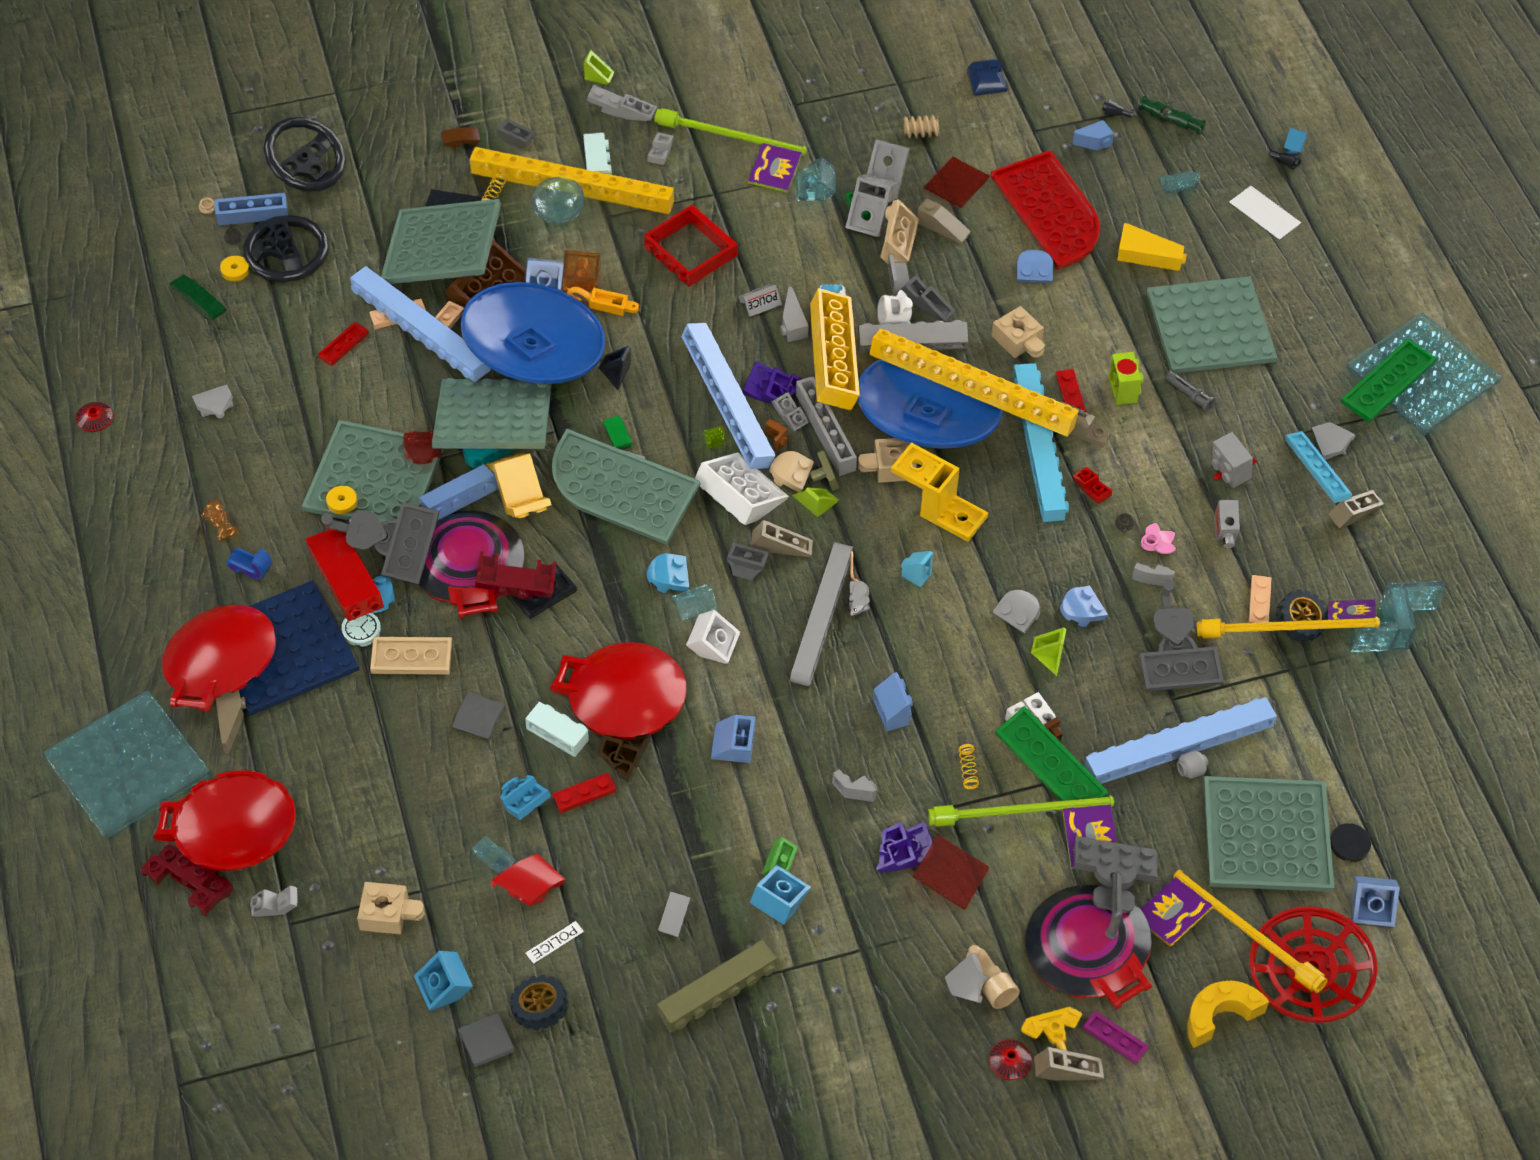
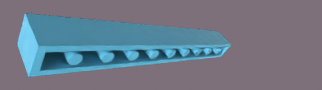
M1036 363L1014 365V384L1044 395L1043 384L1040 385L1041 372L1037 370ZM1021 418L1042 522L1065 520L1066 513L1069 512V504L1064 499L1066 491L1065 487L1061 485L1063 478L1062 472L1058 471L1059 457H1055L1056 443L1052 442L1053 431Z

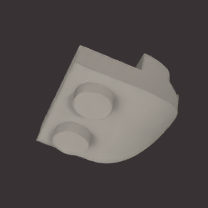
M1013 590L1004 595L993 610V614L1025 634L1033 622L1038 620L1040 606L1036 597L1029 592Z

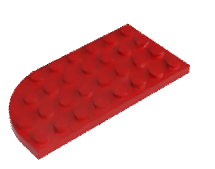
M1051 150L990 172V177L1043 251L1051 256L1053 265L1057 270L1081 261L1092 252L1097 244L1100 232L1098 215Z

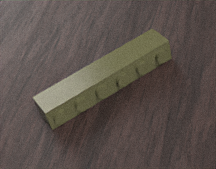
M761 940L657 1004V1014L671 1033L675 1030H681L694 1018L699 1019L707 1010L720 1006L728 997H735L741 989L754 985L764 975L772 974L776 969L777 958L764 941Z

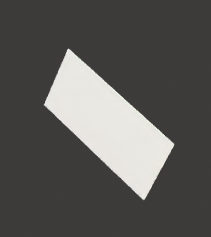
M1252 186L1229 201L1278 239H1281L1301 224L1300 221Z

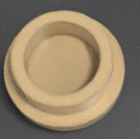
M202 199L199 204L200 212L203 214L213 213L215 211L213 199Z

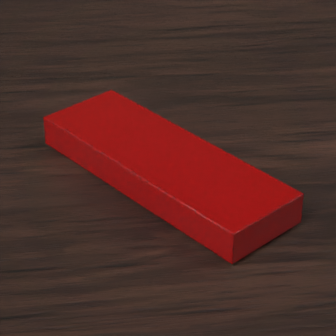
M354 322L319 352L318 357L330 366H333L369 335L368 329Z

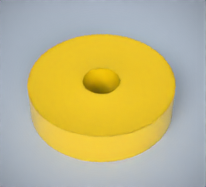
M242 256L227 257L220 265L223 278L232 282L243 280L250 271L249 265Z
M348 486L334 487L326 496L327 506L333 513L347 514L354 510L357 505L356 492Z

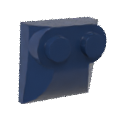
M999 60L977 61L967 67V74L974 96L1007 92L1002 72V63Z

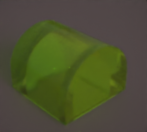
M722 426L703 431V438L707 449L725 444V434Z

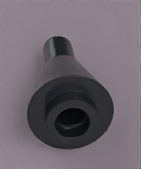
M1111 99L1103 103L1102 111H1104V115H1123L1130 118L1133 116V111L1124 109Z
M1272 150L1269 155L1293 170L1300 166L1302 160L1299 153H1279Z

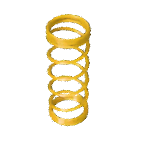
M495 174L493 176L490 186L487 188L485 196H483L481 201L490 200L486 196L494 199L497 198L492 196L489 191H493L498 195L500 192L493 190L491 186L499 189L503 188L506 183L505 176L502 174ZM495 177L503 178L504 182L497 181ZM494 181H495L497 184L503 185V186H502V187L497 186V185L494 183Z
M964 744L958 749L959 757L961 758L960 764L962 765L961 771L963 772L962 778L964 779L963 786L966 789H974L979 786L978 777L971 776L965 779L964 774L972 775L977 773V770L970 769L964 772L963 767L971 768L976 766V763L962 764V760L971 761L975 759L974 755H969L974 752V746ZM964 747H972V748H967V749H964L963 751H961V749L964 748ZM969 756L974 757L973 759H964ZM970 763L975 764L974 766H965ZM971 770L976 771L975 773H966ZM968 782H976V783H977V784L972 785V786L965 785V784L968 783Z

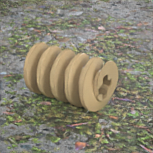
M931 115L930 120L927 116H924L923 121L920 116L917 117L916 121L913 116L910 117V121H908L907 117H904V135L907 134L908 138H911L912 133H914L915 138L918 137L919 133H921L922 138H924L925 133H928V136L931 137L932 132L938 137V116L935 119L934 115Z

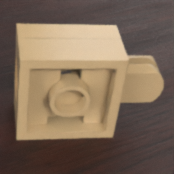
M1021 306L993 322L992 337L1014 358L1024 352H1028L1033 358L1041 357L1044 353L1045 344L1042 342L1044 327Z
M897 438L875 439L874 453L860 454L858 458L859 470L861 472L877 471L878 483L906 481L893 474L891 467L910 443Z
M365 882L357 917L359 928L361 931L401 934L404 920L420 921L424 917L423 903L420 900L408 899L406 886Z

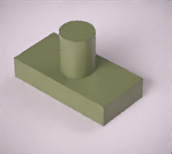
M824 450L818 452L817 455L822 467L810 472L813 482L827 477L832 491L839 489Z

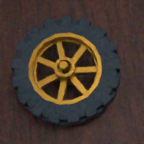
M1291 591L1277 606V622L1312 621L1309 617H1313L1314 620H1328V608H1325L1323 600L1320 601L1318 599L1319 596L1311 594L1310 591ZM1292 606H1295L1297 611L1292 610ZM1325 629L1282 631H1285L1288 637L1295 638L1296 641L1303 640V642H1308L1319 637Z
M540 975V977L532 976L529 980L525 979L521 982L520 986L517 985L515 987V992L510 997V1006L514 1018L519 1025L523 1024L526 1029H547L549 1025L557 1024L558 1020L565 1016L564 1012L568 1010L567 1004H569L565 987L562 986L560 980L556 981L553 976L546 977V975Z

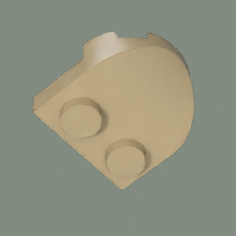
M787 451L778 455L773 460L769 472L774 477V483L780 488L784 484L797 492H801L814 461L797 452Z

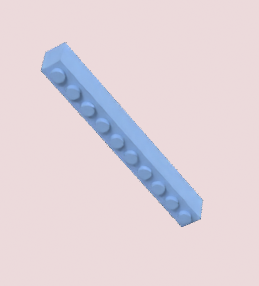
M367 266L350 277L351 289L356 295L359 294L368 304H372L380 313L383 312L390 321L396 322L402 330L409 332L415 340L421 341L427 349L434 351L440 359L446 360L452 368L458 369L464 377L476 382L491 370L490 367L481 362L470 351L463 338Z
M706 323L687 324L681 337L749 469L769 468L774 460L775 453L767 441V437L756 420Z
M1266 697L1254 699L1247 704H1239L1226 711L1220 710L1214 715L1202 716L1195 721L1184 722L1177 727L1166 728L1159 733L1148 734L1135 741L1129 740L1117 747L1111 746L1099 753L1093 752L1086 757L1084 767L1100 784L1178 759L1181 755L1193 750L1202 751L1274 727L1277 715Z

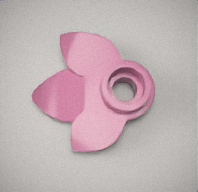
M1157 523L1151 524L1145 530V536L1141 539V546L1147 551H1157L1161 554L1173 553L1176 548L1171 543L1174 540L1175 532L1160 531Z

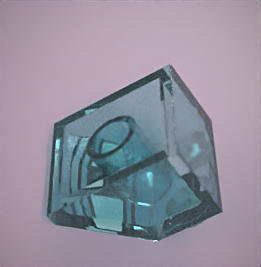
M820 157L796 173L797 200L824 201L836 193V167L824 158Z

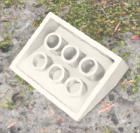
M738 452L701 463L695 479L700 481V487L703 490L707 491L714 500L723 505L728 512L732 513L744 525L758 521L789 497L758 469H749L744 457Z

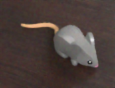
M851 551L850 576L852 581H850L849 601L851 602H849V609H851V615H857L869 610V605H867L870 602L869 587L866 583L854 578L853 551Z

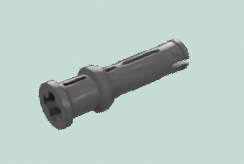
M1173 371L1168 372L1166 375V381L1189 396L1191 402L1197 403L1203 408V411L1208 412L1215 404L1216 400L1214 397L1206 395L1201 388L1196 389Z

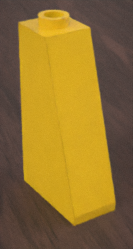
M1124 223L1117 261L1180 271L1181 264L1185 265L1187 254H1183L1184 246Z

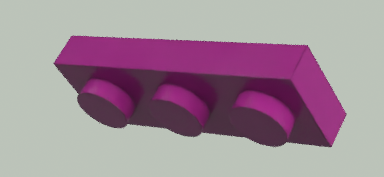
M1097 1011L1093 1012L1082 1029L1135 1065L1138 1064L1149 1047Z

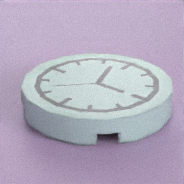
M373 613L349 622L345 618L342 623V635L345 641L354 646L372 644L373 637H379L381 630L380 622Z

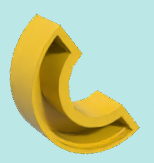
M1220 981L1207 986L1195 998L1188 1017L1187 1033L1191 1045L1195 1048L1212 1039L1215 1031L1212 1018L1216 1014L1225 1011L1235 1012L1248 1022L1266 1012L1269 1004L1268 999L1254 987L1238 981Z

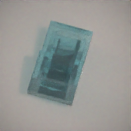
M486 835L471 849V852L498 874L516 862L502 846L499 848Z

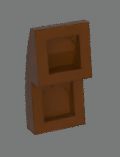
M453 128L441 132L443 146L460 148L461 143L478 145L480 141L477 128Z

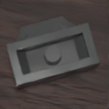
M509 119L498 128L500 137L505 142L519 149L527 147L536 136L535 131Z
M733 542L727 556V561L731 565L732 575L753 580L759 572L764 570L769 558V552Z

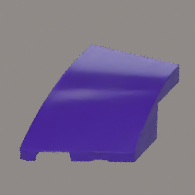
M756 361L742 393L751 398L772 403L773 400L789 392L790 396L796 392V381L803 378L794 373L790 376L776 367L772 370Z
M900 822L883 829L882 844L879 850V864L876 868L878 872H891L919 866L939 859L926 823L923 822L906 829L903 823Z

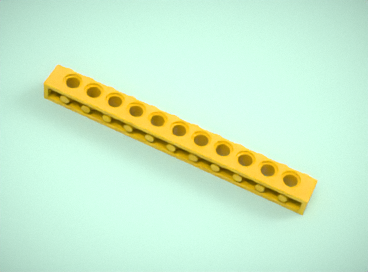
M478 147L474 148L470 157L471 173L493 178L495 174H502L505 176L506 181L665 214H670L674 203V188ZM498 176L495 177L496 179L504 180V179L501 178V177H498Z
M880 328L872 338L869 354L871 356L1066 437L1075 428L1079 410L1009 382L1004 378L992 375L987 371L975 368L970 364L958 361L953 357L941 354L936 350L907 340L904 337L890 333L887 330Z

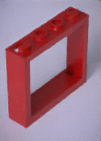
M693 204L644 234L645 249L651 252L659 262L667 266L670 272L677 275L679 280L689 287L738 256V244ZM691 222L722 251L693 270L688 271L658 243Z

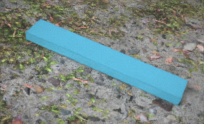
M1303 431L1285 436V441L1333 503L1352 498V493Z

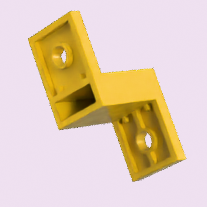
M911 443L893 464L891 472L923 489L921 517L969 542L988 518V512L957 496L960 468ZM920 464L922 467L915 468L912 465ZM962 516H963V517H966L967 520H965V521H960V520L958 519V517H962Z
M519 453L486 463L487 468L494 472L506 515L523 518L529 516V512L532 511L536 513L546 511L547 506L551 505L550 498L543 497L530 453Z

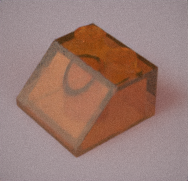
M565 250L562 275L563 289L568 290L571 287H580L589 293L593 291V288L599 289L602 278L600 253Z

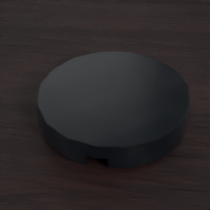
M1345 823L1339 825L1333 830L1330 837L1332 852L1344 861L1345 859L1351 860L1350 862L1363 860L1368 855L1371 847L1369 834L1356 824Z

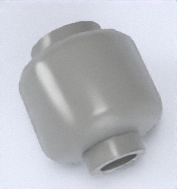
M1193 750L1179 757L1177 769L1181 776L1192 779L1205 774L1208 759L1204 754Z

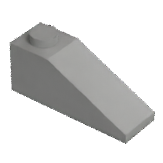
M788 287L780 331L782 336L786 337L787 342L808 338L809 326L793 288Z

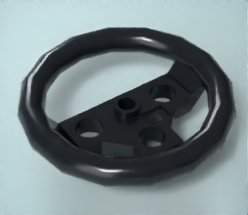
M289 117L275 123L266 134L263 147L266 163L274 175L289 187L305 192L323 191L334 186L344 174L346 155L343 144L336 134L321 122L306 117ZM290 128H307L319 133L314 139L279 164L276 159L274 146L277 137L283 131ZM330 147L333 148L336 159L333 171H327L322 166L321 156ZM310 148H315L318 152L315 153ZM287 165H291L294 170H290ZM311 169H316L319 173L315 174ZM295 176L308 177L311 181H304L295 178Z
M294 215L278 216L260 223L248 234L243 245L244 259L253 273L265 280L281 283L291 282L312 275L324 264L329 253L328 236L321 226L310 219ZM289 226L304 228L313 233L318 240L316 256L305 266L302 264ZM270 231L264 239L258 240L266 232ZM273 256L282 260L285 271L269 270L260 265L259 262L262 258Z

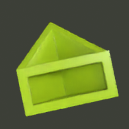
M590 50L584 61L585 80L608 85L614 71Z
M807 487L805 491L792 495L817 517L838 502L834 495L827 489Z
M1065 628L1034 637L1031 653L1056 676L1064 646Z

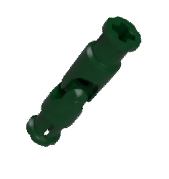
M1143 96L1139 103L1138 110L1148 111L1151 115L1168 122L1175 121L1180 127L1190 128L1197 131L1198 134L1202 133L1206 125V120L1197 119L1187 112H1177L1176 108L1160 101L1155 102L1147 99V96ZM1166 108H1171V109L1167 112V118H1164V117H1163V111H1164V109H1166Z

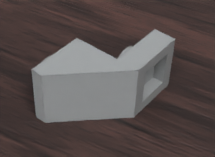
M840 769L833 773L832 784L844 798L869 802L876 800V785L871 780L869 781L865 775L852 783L847 774L844 775Z
M293 886L287 887L278 894L264 889L251 897V916L253 917L283 915L297 907V888Z

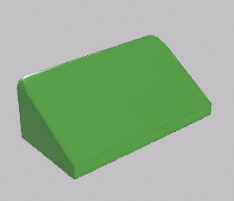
M783 837L776 839L773 842L762 875L766 876L776 865L789 872L798 846Z

